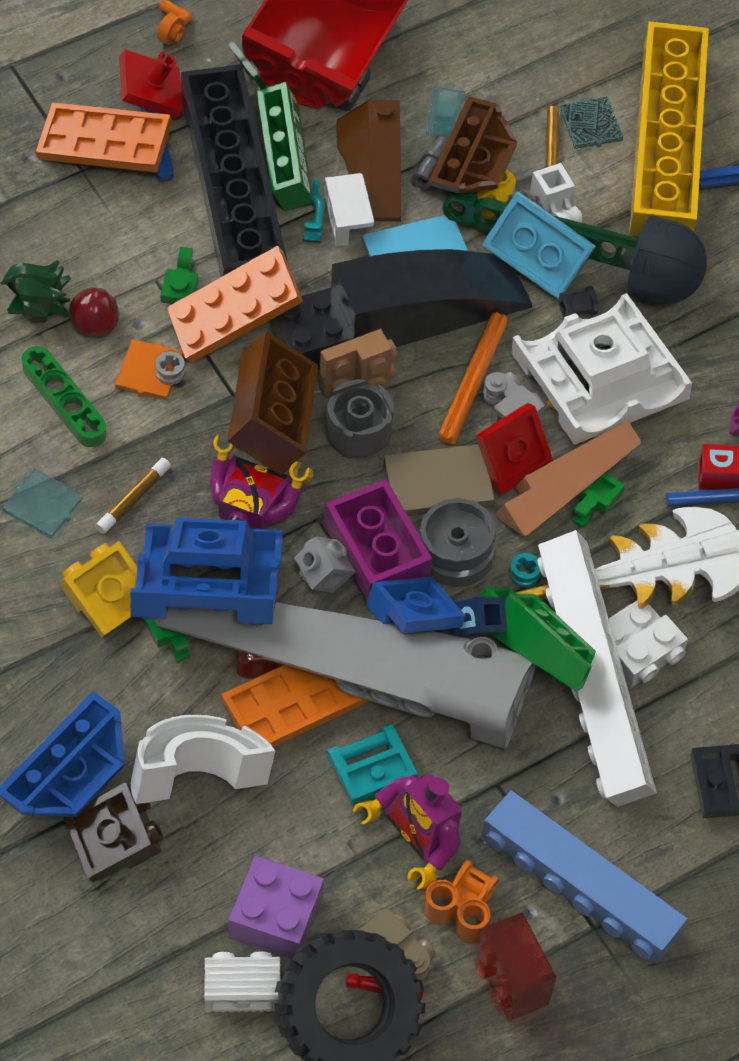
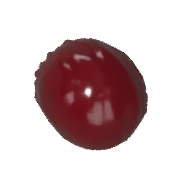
M95 287L84 289L70 303L69 311L72 326L81 334L102 338L112 332L118 323L119 310L116 300L105 289Z

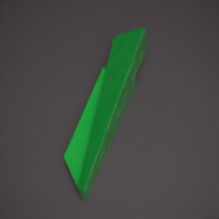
M484 587L481 597H504L507 632L491 636L573 690H581L591 671V663L596 650L535 594H516L511 588Z

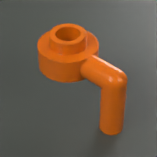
M162 0L159 10L167 13V15L159 24L157 39L170 46L175 42L178 43L183 38L185 26L193 20V15L168 0Z

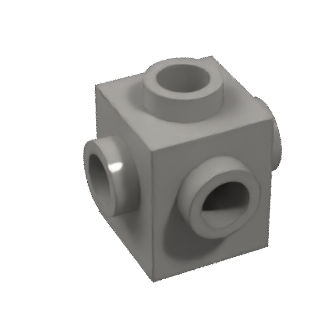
M316 536L307 541L304 548L294 557L300 567L302 578L309 584L312 590L334 593L355 573L346 555V548L336 539Z

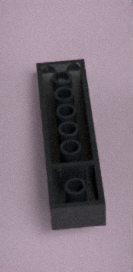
M456 249L393 252L332 264L331 288L301 296L302 303L270 320V330L273 336L318 364V370H320L321 351L379 329L382 330L387 340L391 339L395 347H399L488 321L494 312L508 315L532 308V302L515 268L495 254Z

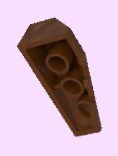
M367 100L337 119V149L346 162L348 174L361 173L363 175L374 221L401 222L400 100Z

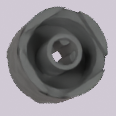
M363 379L346 381L334 389L327 404L326 433L331 444L340 451L342 456L349 459L369 456L389 445L394 412V403L389 392L379 384L376 387L367 384V380Z

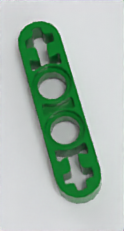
M40 346L28 348L22 355V367L27 378L83 446L96 447L101 445L106 439V423L103 417L47 349ZM32 361L42 362L45 372L42 374L41 368L36 363L31 364ZM52 380H59L64 383V386L59 390L52 391L46 387L47 383ZM71 402L79 403L82 406L81 410L76 413H69L64 410V407ZM86 419L87 425L92 430L97 429V433L93 434L91 431L86 432L85 423L83 421Z

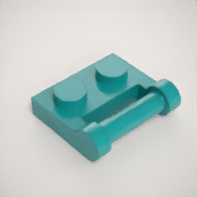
M392 724L382 727L381 732L349 745L341 748L334 746L326 749L329 764L335 770L351 805L375 797L376 793L396 778L418 775ZM385 745L389 748V750L348 766L345 762Z

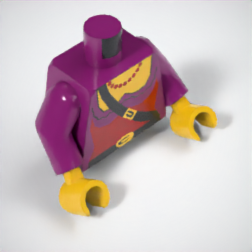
M218 434L213 441L214 448L218 451V456L213 459L209 482L212 500L218 505L219 517L224 520L247 521L251 529H266L269 525H274L292 515L303 492L301 488L302 483H307L313 478V470L308 467L305 475L299 478L298 470L301 467V462H295L291 465L289 470L290 476L285 474L280 475L272 469L234 455L229 460L227 459L228 453H231L235 447L230 443L227 449L222 450L219 446L221 434Z
M427 774L420 779L415 775L396 778L375 794L376 799L374 801H364L356 804L353 808V813L359 812L364 808L367 809L368 817L361 822V824H367L377 820L380 817L381 808L384 807V814L423 861L428 863L425 867L413 868L408 873V881H416L422 876V882L417 887V890L427 889L432 882L436 881L435 871L437 869L441 871L461 845L459 823L462 815L461 807L448 793L450 789L448 782L431 774Z

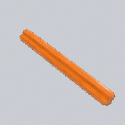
M494 312L489 318L440 429L438 438L442 443L453 445L458 438L506 328L508 319L504 314Z

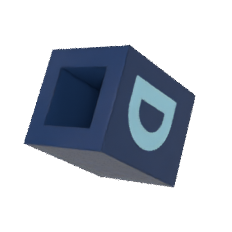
M477 597L454 602L466 615L463 626L453 628L454 636L483 637L507 632L504 597Z

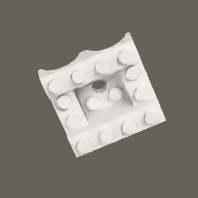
M627 293L621 295L617 304L602 315L591 319H581L574 313L564 317L563 322L555 331L541 339L524 341L519 335L513 337L512 355L527 376H534L558 411V422L574 445L601 435L626 420L631 423L690 399L692 382ZM604 346H610V347H611L610 349H607V350H600V349H599V348L604 347ZM572 359L590 385L589 393L566 361Z

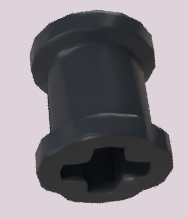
M592 286L585 287L584 291L567 294L566 292L559 293V306L563 318L574 313L577 315L588 312L591 315L598 313V299Z

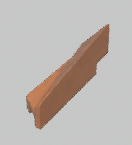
M626 420L525 476L515 487L520 495L503 504L495 513L497 518L520 535H529L641 443L640 438L629 421Z

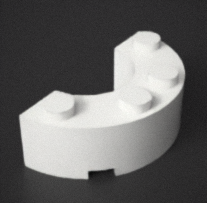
M182 715L168 718L150 727L144 739L139 742L131 778V793L136 804L170 799L174 777L188 771H202L215 774L228 781L235 789L267 785L275 749L262 736L246 726H243L242 730L227 726V719L208 715Z

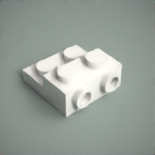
M638 600L609 618L625 680L631 688L641 681L643 683L650 681L657 675L660 668L668 663L670 665L676 664L686 654L685 648L688 638L667 615L660 617L649 604L640 609L638 608Z

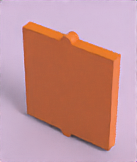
M132 339L117 377L115 388L138 393L140 397L147 395L167 400L173 385H166L157 379L155 361L160 354L167 351L179 353L183 357V351L161 346L159 342L151 344ZM166 365L167 371H174L173 365Z

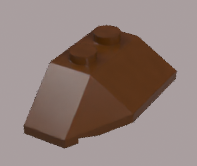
M468 96L433 170L428 185L456 193H473L498 189L517 147V140L507 121L502 116V111L498 104Z

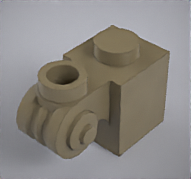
M385 907L359 929L386 937L388 942L396 943L404 950L403 955L406 959H411L417 968L414 972L416 978L424 981L428 976L430 962L436 957V952L426 940L421 939L418 942L411 935L410 925L400 914L396 913L394 915Z

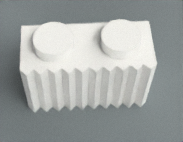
M261 951L250 954V957H235L230 952H218L213 954L212 958H205V1012L275 1011L274 1003H278V992H275L277 981H280V957H272L271 953Z

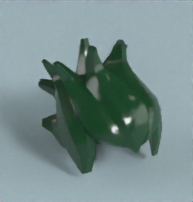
M58 260L47 266L21 262L10 267L0 283L1 285H7L16 294L7 309L8 314H23L28 321L44 323L47 322V314L59 313L66 317L69 315V312L62 304L69 302L71 299L64 297L67 294L62 292V289L71 280V277L69 275L62 277L64 267L61 265L57 269L59 265Z

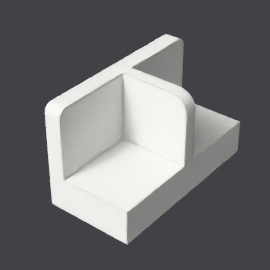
M361 173L325 178L324 198L336 247L349 245V230L372 227L374 225L364 178Z

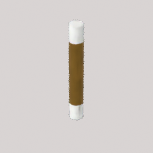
M161 458L95 524L96 529L100 533L106 534L171 468L169 461Z

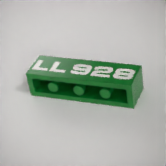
M286 82L259 90L257 94L271 191L284 211L313 203L299 103Z

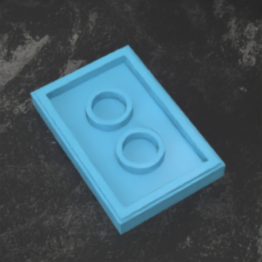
M519 191L514 194L482 243V246L558 300L559 293L567 291L596 248L590 241Z
M445 215L362 235V244L367 256L433 249L468 251L456 222L449 220Z

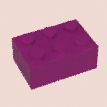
M387 479L325 503L324 525L331 538L340 541L346 548V555L355 570L352 576L366 601H368L373 582L430 577L432 557Z

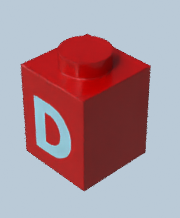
M702 445L698 460V485L700 490L739 488V446Z

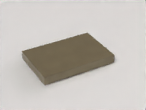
M478 444L384 455L387 481L408 516L426 514L433 505L443 500L454 498L473 500L483 507L494 506L495 499L490 476Z

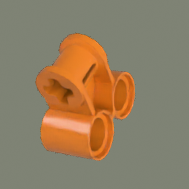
M466 860L458 871L453 883L447 880H437L428 886L424 901V914L426 918L437 925H444L453 919L456 921L455 932L462 941L466 943L480 942L487 934L490 921V909L487 903L496 890L500 878L495 875L492 877L473 867L472 861ZM443 898L450 904L440 907L434 904L433 900ZM467 917H475L478 918L481 921V923L478 925H470L467 924L464 921V919Z

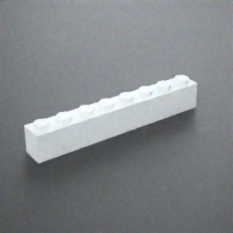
M575 530L539 544L541 557L537 561L542 575L547 577L549 588H546V596L551 607L555 608L556 614L596 650L591 663V671L583 688L578 691L572 689L575 699L581 703L583 713L579 714L580 723L586 734L589 733L592 745L588 746L590 759L594 766H598L600 778L596 779L598 790L603 799L606 798L619 807L654 795L657 792L587 541Z

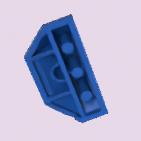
M93 691L0 786V798L22 815L77 817L124 767L120 711Z

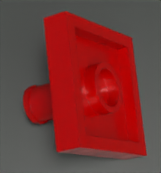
M124 49L119 56L122 101L160 114H168L172 118L178 119L183 112L180 68L176 66L175 58L168 53L163 61L166 52H161L157 59H153Z
M530 403L524 404L475 435L494 491L503 495L514 488L525 476L553 461L536 407Z

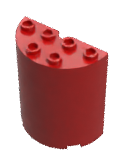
M264 0L242 34V49L249 62L252 61L260 71L258 74L268 87L286 82L300 105L322 108L324 104H334L336 107L344 103L351 96L408 0Z

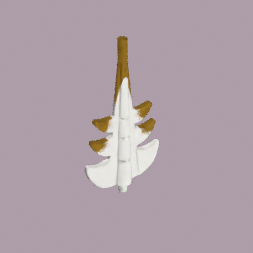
M683 507L674 509L673 517L684 527L686 531V537L680 539L672 530L665 526L641 523L639 524V532L646 537L650 544V549L643 551L633 540L612 535L610 536V544L619 554L620 560L595 568L600 590L630 585L636 593L638 608L643 609L654 597L656 581L662 580L669 586L672 592V605L676 606L686 600L692 593L695 575L701 574L712 586V601L724 600L739 590V530H736L735 526L726 516L712 509ZM549 584L515 593L535 594L541 600L547 599L546 588H549Z

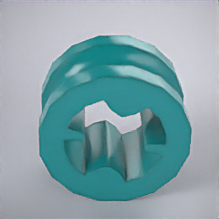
M521 553L513 558L511 561L510 578L515 585L527 588L532 587L538 582L541 571L538 566V558L535 555ZM520 566H524L526 570L532 568L531 574H527L525 571L519 572Z

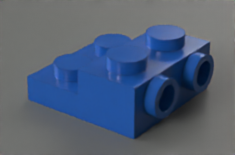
M432 577L373 582L367 601L368 608L383 624H396L404 634L460 628L463 626L466 617Z

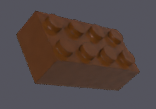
M265 331L242 353L227 442L258 460L265 467L283 475L307 451L318 364Z

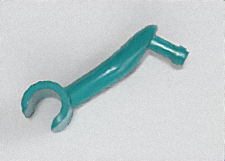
M314 179L315 216L314 222H305L304 241L321 242L325 202L322 195L319 194L321 184L319 179Z

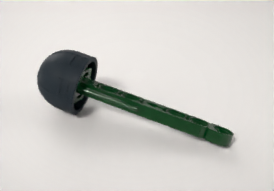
M451 192L444 201L442 209L444 215L451 221L470 227L473 224L481 230L490 232L509 203L491 198L478 199V195L469 192ZM451 202H460L464 205L465 211L459 212L455 210ZM481 210H490L494 214L495 219H486L481 214ZM651 215L647 219L640 237L637 238L554 216L596 246L588 259L630 270L627 293L630 297L656 304L677 303L691 296L699 288L705 277L707 255L704 245L694 231L681 223ZM601 243H611L616 248V252L605 251Z

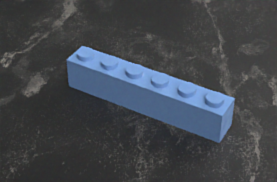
M512 790L508 792L484 820L482 836L491 848L496 851H503L512 857L515 864L521 870L527 873L532 872L543 881L548 890L565 896L572 902V905L578 912L585 916H592L601 923L603 929L609 935L615 938H622L631 945L632 950L642 959H650L658 965L683 933L688 918Z

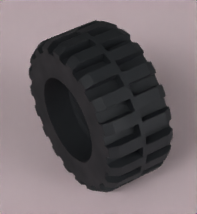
M334 930L333 932L322 933L313 937V940L308 944H302L295 951L296 955L291 961L287 960L282 969L284 975L281 981H277L275 992H278V1003H274L275 1015L279 1016L280 1025H278L282 1037L287 1039L288 1047L304 1061H396L395 1059L398 1056L406 1055L412 1048L409 1044L412 1037L419 1036L422 1025H419L418 1021L420 1014H425L426 1003L421 1002L420 992H424L422 980L416 978L414 972L417 968L413 961L406 959L403 955L404 950L396 943L388 942L386 937L362 930ZM352 966L367 971L377 980L382 992L383 1006L377 1024L368 1034L357 1039L345 1040L331 1035L322 1027L317 1018L315 1001L318 988L328 974L336 969Z

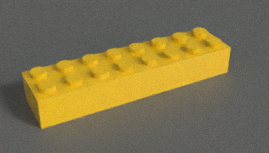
M648 21L643 50L629 227L630 236L640 237L642 229L651 215L681 223L692 231L695 230L698 210L709 28Z

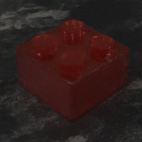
M523 912L483 928L480 942L477 945V957L474 959L479 976L483 980L488 979L493 989L491 991V998L498 1012L504 1011L510 1022L549 1005L556 975Z

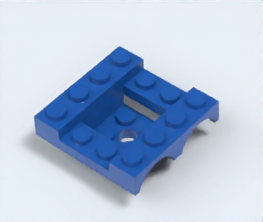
M180 517L176 518L173 525L146 523L144 553H139L136 588H131L130 592L131 617H141L146 620L166 618L168 607L172 606L183 610L192 608H211L215 611L237 610V622H244L255 626L273 624L282 560L283 530L251 529L247 521ZM177 564L184 567H195L197 565L215 566L219 569L241 567L240 580L175 576Z

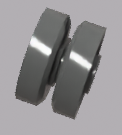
M454 498L443 500L433 505L423 516L420 526V538L432 557L430 577L441 584L454 587L471 585L483 579L492 569L495 558L494 543L496 530L494 519L487 509L473 500Z

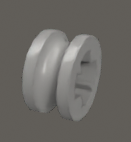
M172 351L160 354L155 361L157 379L166 385L179 383L185 376V361L179 353ZM166 365H173L174 371H167Z

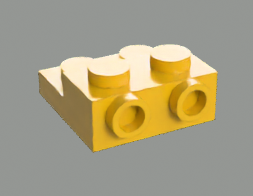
M119 541L111 547L104 543L89 554L92 560L83 566L79 561L62 572L65 578L58 584L78 612L83 611L101 638L131 618L130 592L131 588H136L138 567Z

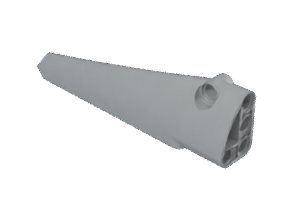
M282 603L275 604L273 624L258 626L237 622V610L230 609L227 611H215L211 608L183 610L169 606L166 618L155 619L157 626L335 679L338 688L355 697L422 717H432L435 712L465 721L470 724L471 738L502 749H506L510 742L536 669L534 663L519 653L497 647L487 637H477L472 640L434 631L404 634L394 623L383 624L378 620ZM484 655V656H487V657H489V658H488V659H479V658H476V657H477V656Z

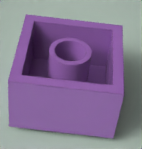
M254 855L229 918V938L293 959L296 955L295 951L302 944H305L323 898L324 878Z

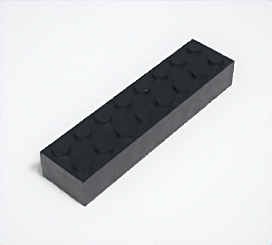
M242 64L181 72L182 100L220 276L222 277L276 246L282 249L287 260Z

